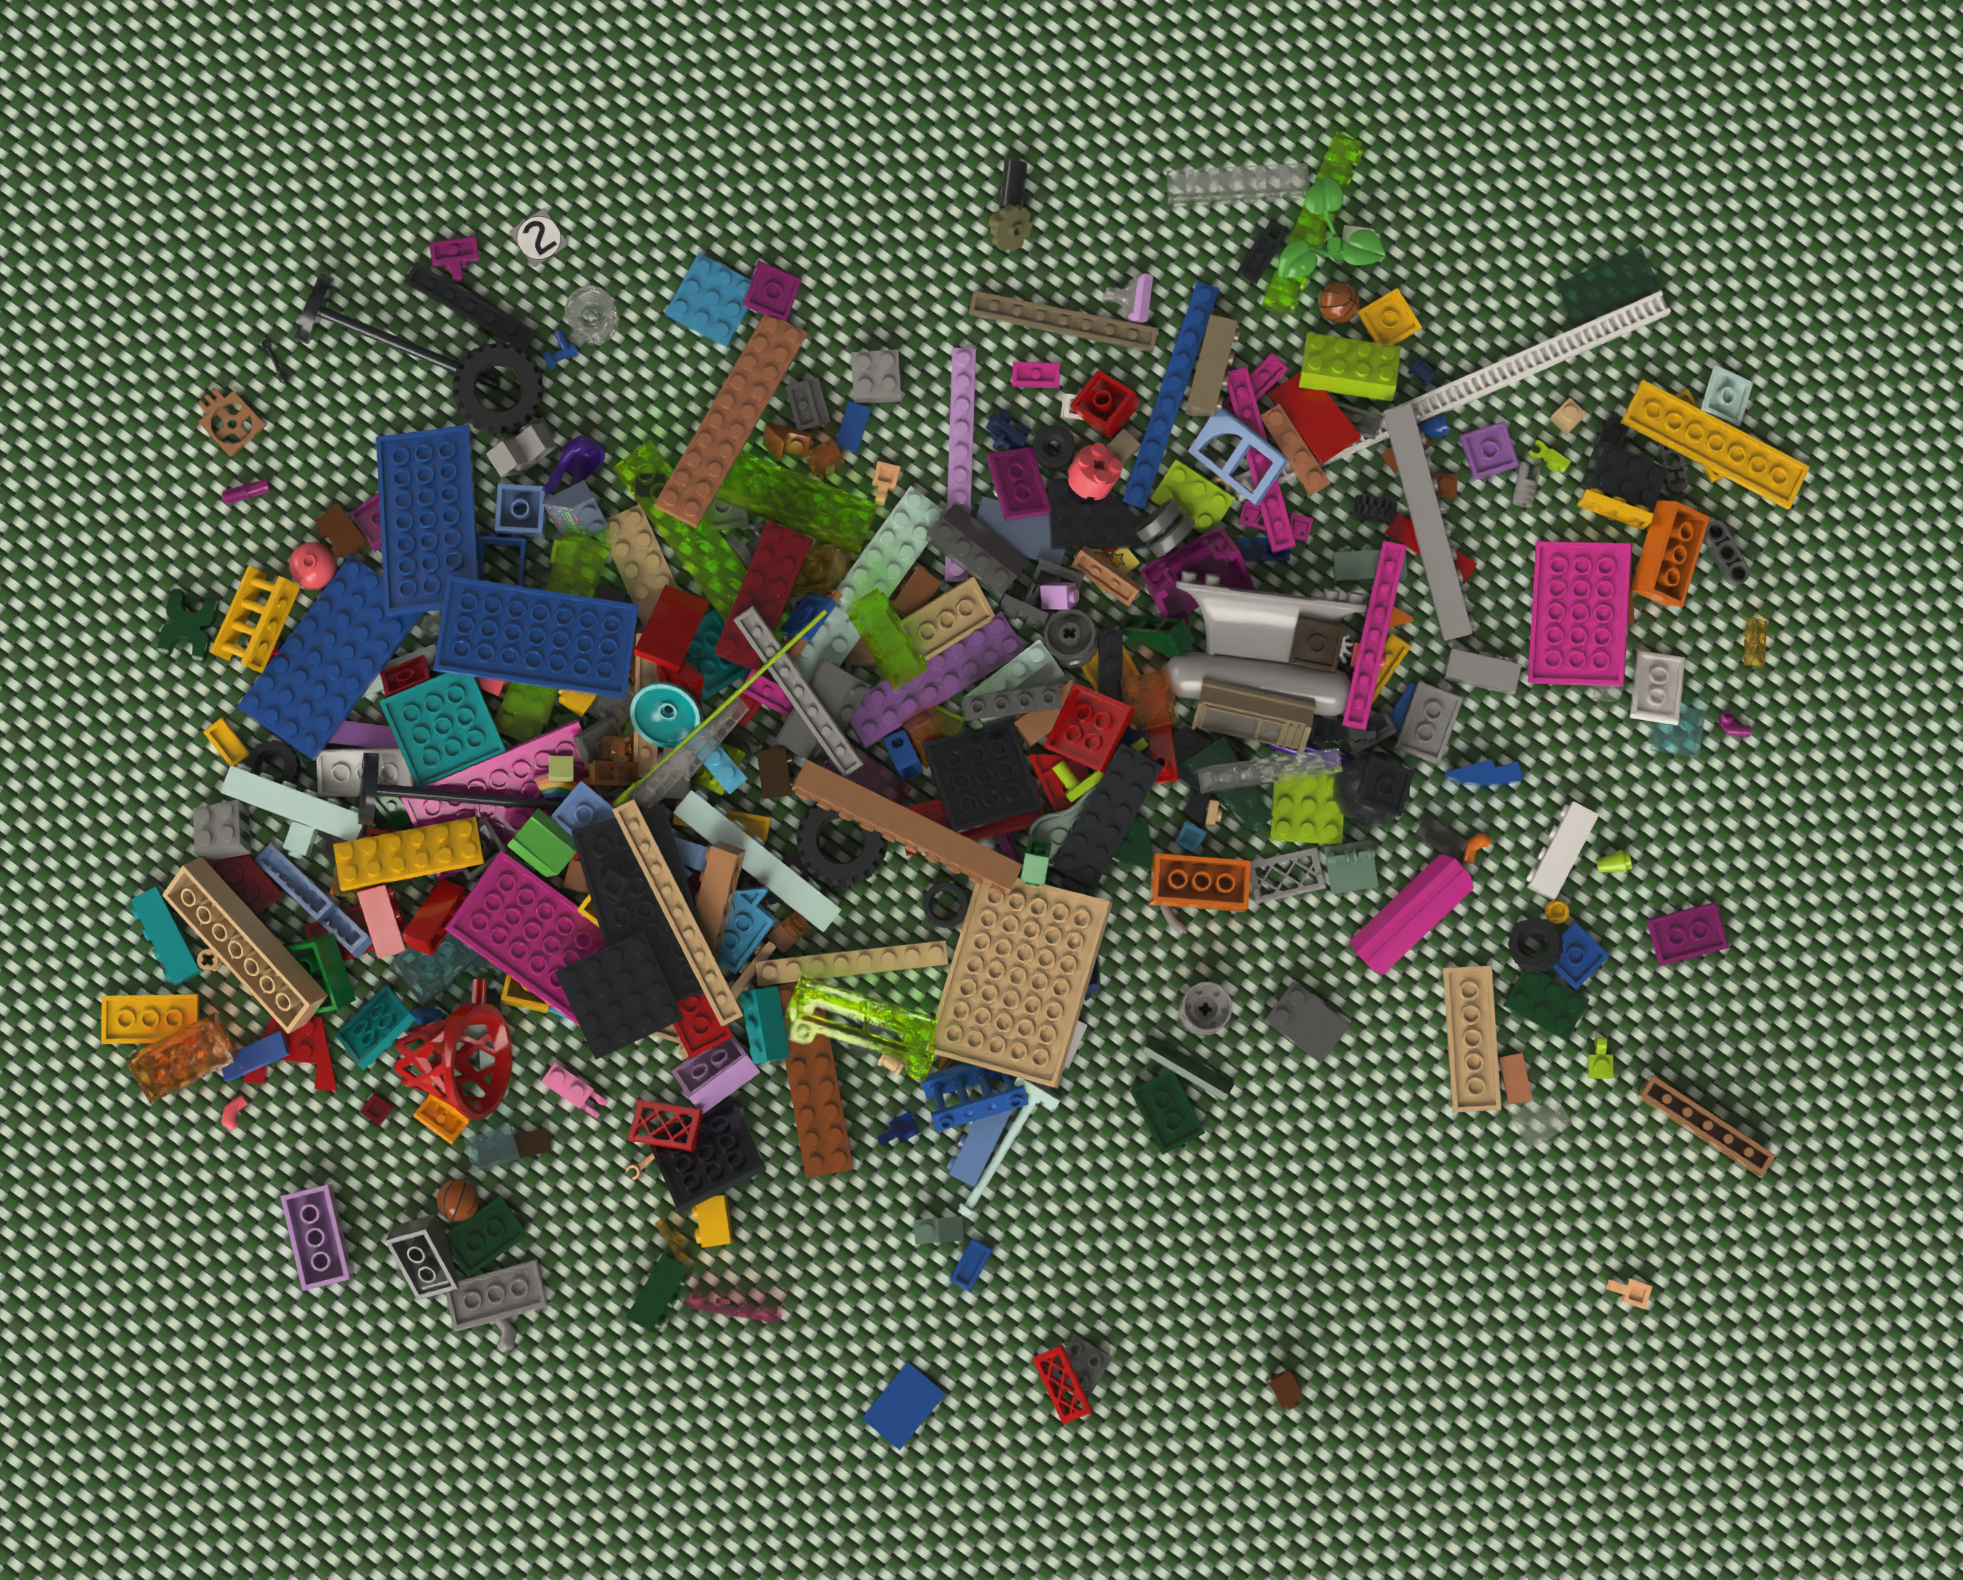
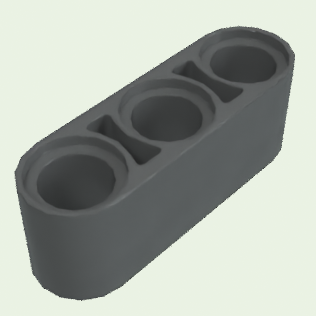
M1719 520L1711 521L1707 525L1703 540L1726 582L1731 586H1740L1749 578L1750 569L1727 526ZM1711 527L1719 530V538H1714L1710 535L1709 529ZM1722 548L1730 550V559H1726L1721 555ZM1733 569H1739L1742 572L1743 577L1741 580L1733 577Z

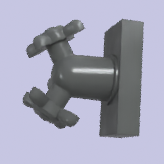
M766 520L756 524H747L744 534L749 541L746 544L733 534H730L725 539L746 572L767 524Z

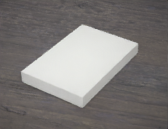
M1637 651L1630 718L1678 725L1685 657Z

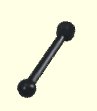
M264 339L261 344L264 349H267L279 374V382L284 384L288 381V377L283 374L271 349L272 344L270 340Z

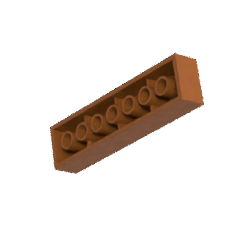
M820 979L778 986L790 1058L785 1059L805 1176L809 1178L853 1170V1159Z

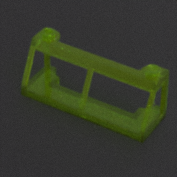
M803 975L800 976L784 1017L788 1040L806 1044L815 1038L816 1033L905 1060L907 1061L905 1069L908 1076L925 1082L934 1059L936 1017ZM817 1007L864 1022L863 1030L813 1015L814 1010ZM869 1024L904 1034L901 1042L869 1033ZM928 1042H929V1051L925 1050L926 1047H927Z

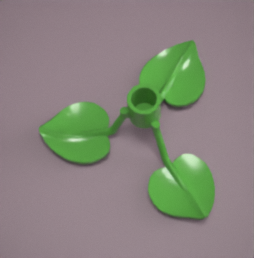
M1328 177L1319 179L1305 196L1306 208L1312 214L1318 215L1324 212L1333 238L1329 239L1326 245L1327 250L1317 247L1309 248L1308 244L1303 240L1292 242L1283 250L1279 259L1278 271L1281 279L1301 278L1312 273L1318 261L1314 252L1324 254L1326 257L1331 255L1336 262L1346 261L1351 265H1367L1386 258V253L1379 237L1370 229H1360L1353 232L1349 242H1344L1337 235L1328 211H1337L1341 208L1343 192L1338 183Z

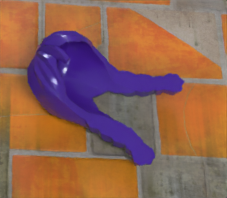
M580 435L570 440L564 446L558 465L552 471L549 482L542 485V490L545 494H551L559 486L565 471L570 469L572 475L571 486L586 480L605 460V448L603 445L586 435Z

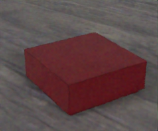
M374 1093L360 1113L378 1126H381L394 1106Z

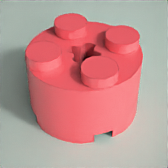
M1096 442L1094 445L1085 446L1079 451L1068 468V483L1072 490L1083 498L1087 499L1089 496L1094 497V500L1103 499L1109 494L1119 479L1123 464L1104 444Z

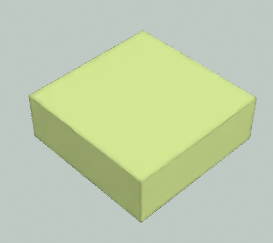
M549 756V781H573V756Z

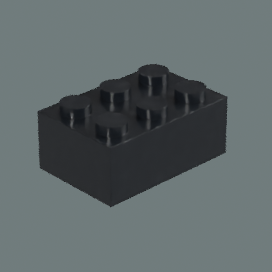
M1606 441L1595 444L1580 488L1584 490H1590L1591 488L1604 492V496L1612 499L1614 496L1623 498L1627 501L1626 504L1634 507L1635 505L1647 507L1649 512L1653 513L1669 469Z

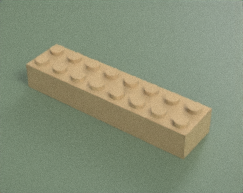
M202 856L181 867L162 896L288 1034L307 1024L328 994Z

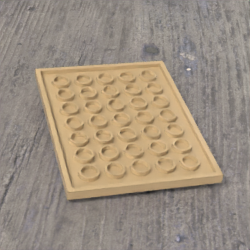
M1018 877L1008 895L1005 893L1000 895L991 891V886L985 883H975L925 1051L1058 1089L1113 903L1045 884L1030 886L1025 884V881H1020L1021 878Z

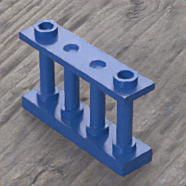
M968 1063L920 1076L926 1099L934 1097L937 1111L930 1114L936 1132L1029 1105L1024 1085L1016 1087L1013 1076ZM1003 1077L1007 1090L993 1094L989 1080ZM980 1083L984 1097L970 1101L966 1087ZM957 1090L960 1104L946 1107L943 1094Z

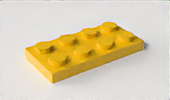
M199 995L102 996L101 1044L199 1043Z

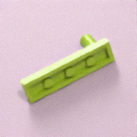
M1139 737L1129 746L1141 751L1148 744L1143 737ZM1064 760L1052 767L1053 771L1068 789L1064 794L1070 802H1073L1100 782L1104 775L1095 770L1082 781H1079Z

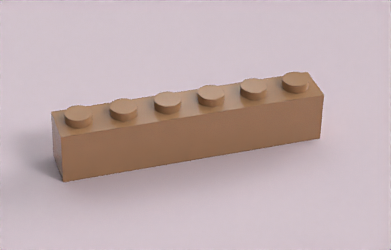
M722 841L713 844L707 849L705 855L707 860L706 867L702 870L699 879L702 882L701 887L694 898L695 909L704 939L716 963L746 850Z
M1649 1076L1636 1097L1757 1176L1765 1174L1776 1156L1655 1076Z

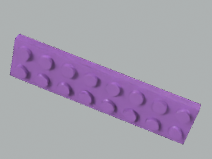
M999 612L989 623L923 664L916 666L913 663L869 689L851 718L849 725L865 749L1005 666L1022 653L1025 648L1003 613Z

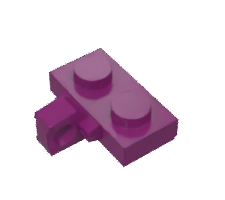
M476 236L429 243L432 266H446L447 271L452 270L455 283L464 282L463 268H468L467 262L480 261Z

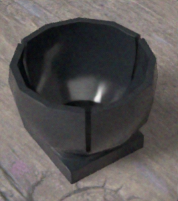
M1363 750L1345 759L1340 765L1333 780V798L1341 814L1355 824L1361 826H1381L1396 817L1402 816L1403 809L1410 799V785L1415 771L1405 768L1401 762L1383 751Z

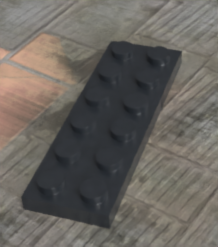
M1122 742L1052 867L1094 890L1164 765Z

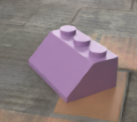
M733 1033L732 1038L687 1059L671 1071L690 1101L697 1109L702 1110L703 1114L760 1073Z

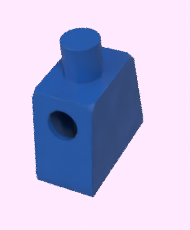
M897 729L883 739L901 782L923 773L920 761L905 730L899 731Z

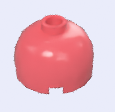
M307 542L298 546L293 551L289 559V570L292 578L301 587L308 590H319L330 583L336 575L337 560L327 546L317 542Z

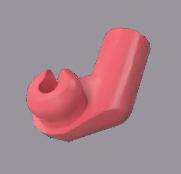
M242 1094L224 1107L221 1122L228 1130L237 1128V1112L248 1104Z

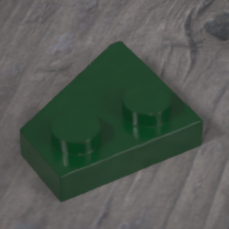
M1136 815L1113 858L1151 871L1152 849L1148 821L1146 818Z

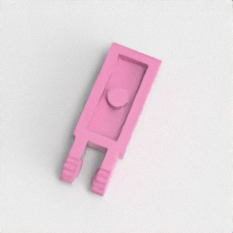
M554 1062L541 1081L579 1109L585 1110L595 1118H598L600 1114L596 1109L585 1104L589 1097H593L601 1105L606 1106L608 1104L606 1099L594 1092L595 1089L556 1062Z

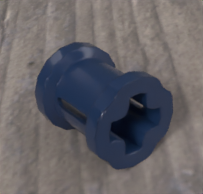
M1420 356L1407 373L1415 375L1423 382V386L1427 387L1439 370L1432 369L1423 361L1424 358Z

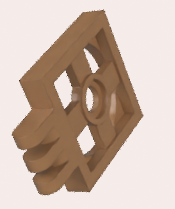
M214 387L211 391L217 397L213 400L206 394L204 397L210 403L208 406L201 400L197 402L206 412V415L199 423L232 458L260 433L266 425L234 391L224 398ZM228 404H238L243 407L236 415H230L224 408ZM218 415L223 420V427L214 433L212 430V419ZM251 416L252 427L250 433L247 434L242 428V422ZM231 420L237 422V426L234 429L228 427V423ZM229 434H235L241 441L229 444L224 443L222 440Z

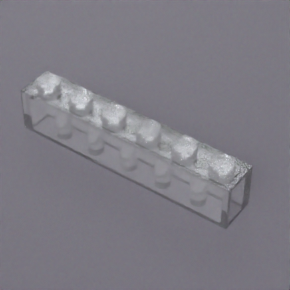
M1308 163L1168 170L1166 172L1167 204H1173L1174 207L1186 206L1187 203L1195 202L1196 205L1203 206L1209 205L1213 201H1220V204L1234 203V200L1254 203L1257 202V199H1267L1268 202L1280 201L1281 198L1290 197V200H1302L1309 190Z
M1339 748L1212 765L1197 770L1201 793L1329 776L1343 772Z

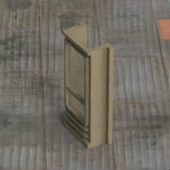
M1203 679L1200 698L1195 708L1191 729L1195 730V727H1199V729L1262 743L1290 747L1291 749H1298L1299 753H1304L1312 728L1316 704Z

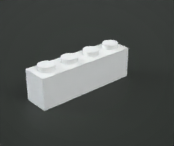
M1574 801L1569 806L1565 804L1559 815L1562 818L1559 826L1554 825L1548 836L1551 839L1548 847L1543 846L1537 857L1540 860L1539 865L1536 869L1532 868L1526 878L1529 881L1527 888L1552 901L1556 899L1599 814Z

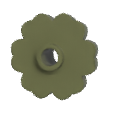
M1008 204L1000 211L994 212L989 219L990 232L994 235L992 243L1003 251L1010 250L1014 252L1017 248L1022 247L1024 239L1030 236L1032 222L1029 219L1031 213L1019 204L1016 206Z

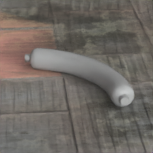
M1160 906L1163 916L1169 925L1178 933L1186 934V926L1174 916L1170 906Z

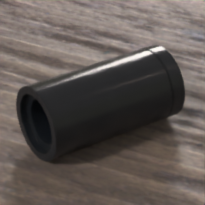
M1019 160L1004 161L1000 209L1008 204L1023 206L1028 165L1026 162Z

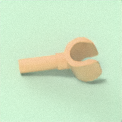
M653 1152L642 1162L627 1167L626 1172L631 1170V1168L637 1170V1175L632 1180L640 1177L642 1169L655 1159Z

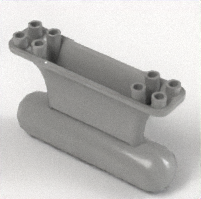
M1182 571L1181 580L1177 579L1175 585L1176 588L1189 593L1201 609L1206 630L1205 652L1188 650L1182 656H1172L1167 662L1164 671L1165 682L1168 689L1174 695L1199 700L1203 679L1314 703L1316 704L1314 712L1316 715L1337 716L1345 712L1352 683L1350 677L1345 672L1336 669V672L1291 664L1288 663L1298 615L1339 623L1350 614L1366 611L1367 604L1363 603L1362 593L1348 591L1347 600H1340V592L1338 590L1324 588L1323 597H1304L1220 585V575L1206 574L1205 582H1197L1196 572Z

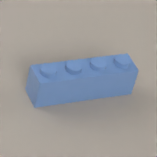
M991 1088L993 1094L999 1092V1091H997V1090ZM1012 1110L968 1123L972 1128L968 1135L963 1133L958 1143V1147L961 1150L957 1157L952 1156L947 1166L951 1170L949 1175L973 1187L976 1186Z

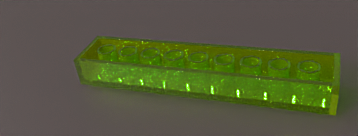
M650 440L612 468L726 623L747 570L706 514L696 529L654 507L658 497H654V492L658 488H664L673 473V469ZM643 473L653 474L648 480L640 478V475ZM656 474H665L664 483H655L651 487V497H641L636 493V477L643 485H651L656 480ZM781 619L775 634L780 643L788 637L780 632L781 627L785 623L783 619Z

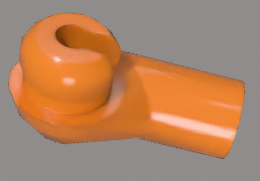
M1477 833L1468 839L1465 844L1462 862L1474 864L1476 851L1482 847H1489L1491 837L1485 833Z

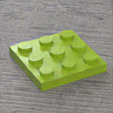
M1274 769L1270 841L1327 845L1342 844L1344 815L1341 814L1333 798V780L1336 773Z

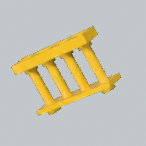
M248 565L210 653L227 661H230L232 654L242 657L240 664L263 673L301 586L278 576L276 583L266 581L267 574ZM261 589L271 592L266 605L256 602ZM251 611L262 614L256 627L246 624ZM242 632L252 636L247 649L237 646Z

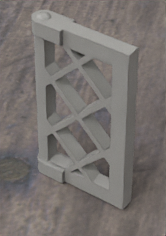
M1317 848L1251 862L1250 882L1256 904L1326 889ZM1311 856L1312 865L1310 868H1307L1297 860ZM1293 862L1286 874L1274 867L1277 863ZM1295 864L1307 871L1301 883L1288 876ZM1270 867L1263 879L1256 875L1255 868ZM1272 869L1284 876L1277 888L1265 881ZM1309 873L1316 876L1317 884L1303 885ZM1286 878L1299 885L1294 889L1279 890ZM1264 883L1275 890V892L1261 896L1260 887Z

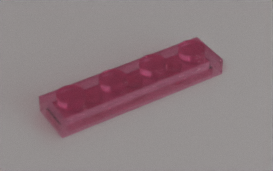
M693 1293L692 1298L686 1297L685 1301L686 1308L781 1324L783 1314L778 1313V1308L764 1306L763 1310L754 1309V1304L740 1302V1306L730 1305L731 1300L716 1298V1302L706 1300V1295Z

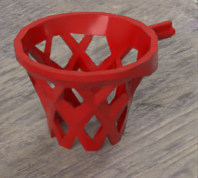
M473 979L471 1003H464L458 1006L450 1017L443 1020L410 1026L405 1031L409 1035L398 1039L395 1047L397 1051L406 1056L394 1062L395 1072L404 1077L401 1080L404 1086L431 1094L456 1108L465 1118L472 1120L485 1119L497 1109L506 1093L512 1070V1040L507 1021L498 1008L492 1004H486V979ZM470 1024L486 1025L488 1030L477 1039L463 1034ZM418 1039L425 1042L414 1051L406 1046ZM491 1039L494 1049L485 1045V1043ZM457 1042L465 1044L459 1050H456ZM480 1049L495 1057L494 1066L477 1072L467 1059ZM431 1054L439 1057L432 1061L428 1060V1057ZM412 1063L423 1074L416 1076L405 1067ZM454 1068L463 1075L455 1076ZM493 1073L490 1085H488L482 1077ZM474 1081L486 1094L484 1097L465 1096L460 1085ZM435 1087H439L443 1092L437 1090ZM469 1101H480L473 1107L469 1103Z

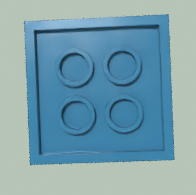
M698 253L668 306L665 315L728 348L749 308L742 306L751 280Z

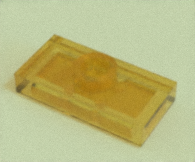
M1746 618L1743 665L1757 669L1764 668L1767 621Z
M664 1218L657 1221L655 1226L679 1261L684 1263L691 1257L681 1244L684 1242V1239L677 1229L673 1231Z

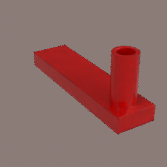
M1160 688L1143 691L1142 698L1151 758L1164 765L1155 784L1180 781L1166 689Z

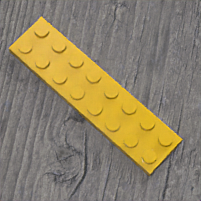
M1645 380L1640 381L1620 422L1787 510L1791 508L1810 466Z

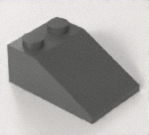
M1295 981L1290 984L1263 1020L1320 1064L1349 1027L1346 1022Z
M436 1214L394 1226L385 1242L417 1300L459 1288L448 1239Z

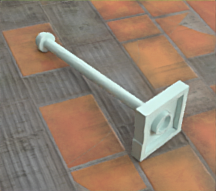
M1019 1077L1016 1079L1014 1085H1024L1025 1092L1028 1093L1029 1105L1022 1107L966 1203L959 1204V1213L967 1218L975 1215L974 1206L1035 1104L1042 1101L1056 1109L1062 1097L1039 1083Z

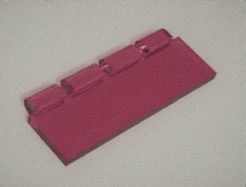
M853 746L864 764L845 778L902 805L912 787ZM827 756L825 762L828 764L824 768L842 776L831 758Z

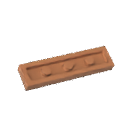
M1280 404L1260 415L1262 424L1280 452L1289 458L1288 464L1308 495L1311 497L1330 485L1331 482Z

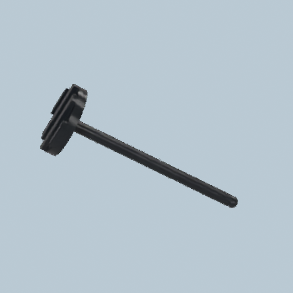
M323 274L318 276L301 314L294 338L309 344L319 326L321 318L453 373L456 372L460 364L458 361L327 308L335 278ZM484 372L479 375L476 381L492 389H497L500 386L498 378H494V376Z
M364 752L359 789L358 824L373 825L376 796L530 809L539 808L541 810L556 811L564 800L377 784L379 753Z

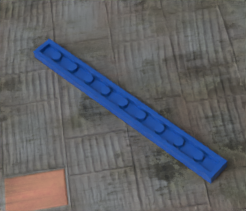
M1199 281L1196 283L1122 500L1124 504L1145 510L1220 288Z

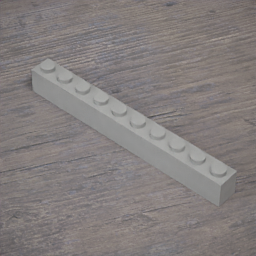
M1407 404L1383 411V416L1443 642L1473 634L1472 629L1475 628L1472 614L1468 615L1465 606L1469 605L1466 591L1461 592L1459 583L1463 582L1460 568L1455 569L1453 560L1457 559L1454 546H1449L1447 537L1451 536L1448 523L1443 524L1441 514H1444L1445 511L1442 500L1437 501L1435 491L1439 489L1436 477L1431 478L1429 468L1433 467L1430 455H1425L1423 445H1426L1424 432H1419L1417 422H1420L1418 409H1413L1412 404Z

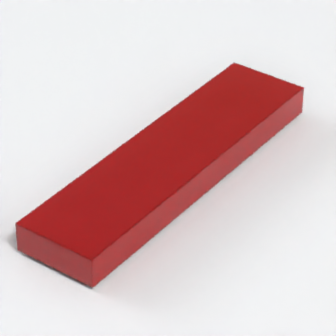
M1397 513L1394 523L1389 525L1385 534L1400 544L1407 545L1409 550L1421 557L1412 521ZM1455 550L1457 559L1453 560L1455 569L1460 568L1463 578L1462 584L1464 585L1477 566V563Z

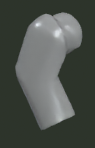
M507 1318L495 1321V1324L502 1331L497 1347L501 1352H507L515 1345L516 1329Z

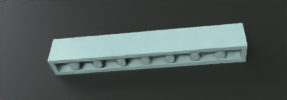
M691 790L673 813L711 844L722 841L746 850L742 868L765 887H769L770 891L824 932L841 911L838 907L840 902L830 894L827 897L819 892L821 887L811 879L806 882L801 878L802 872L791 864L790 867H787L781 862L784 858L773 849L771 852L767 851L763 847L764 841L755 834L752 837L744 832L746 830L744 825L736 819L732 823L725 817L728 813L717 804L715 807H712L706 801L709 798L700 790L696 792Z

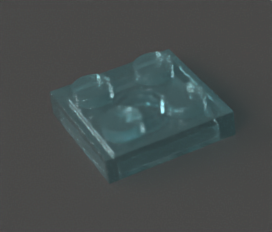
M1680 706L1678 725L1654 722L1650 751L1698 758L1705 710Z

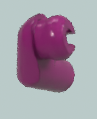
M1722 712L1718 721L1727 735L1750 737V725H1738L1733 719L1731 712Z

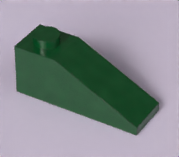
M1131 615L1118 629L1123 630L1124 636L1164 655L1182 656L1195 641L1184 619Z

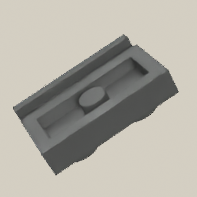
M818 377L785 386L797 430L807 431L822 425L831 424Z

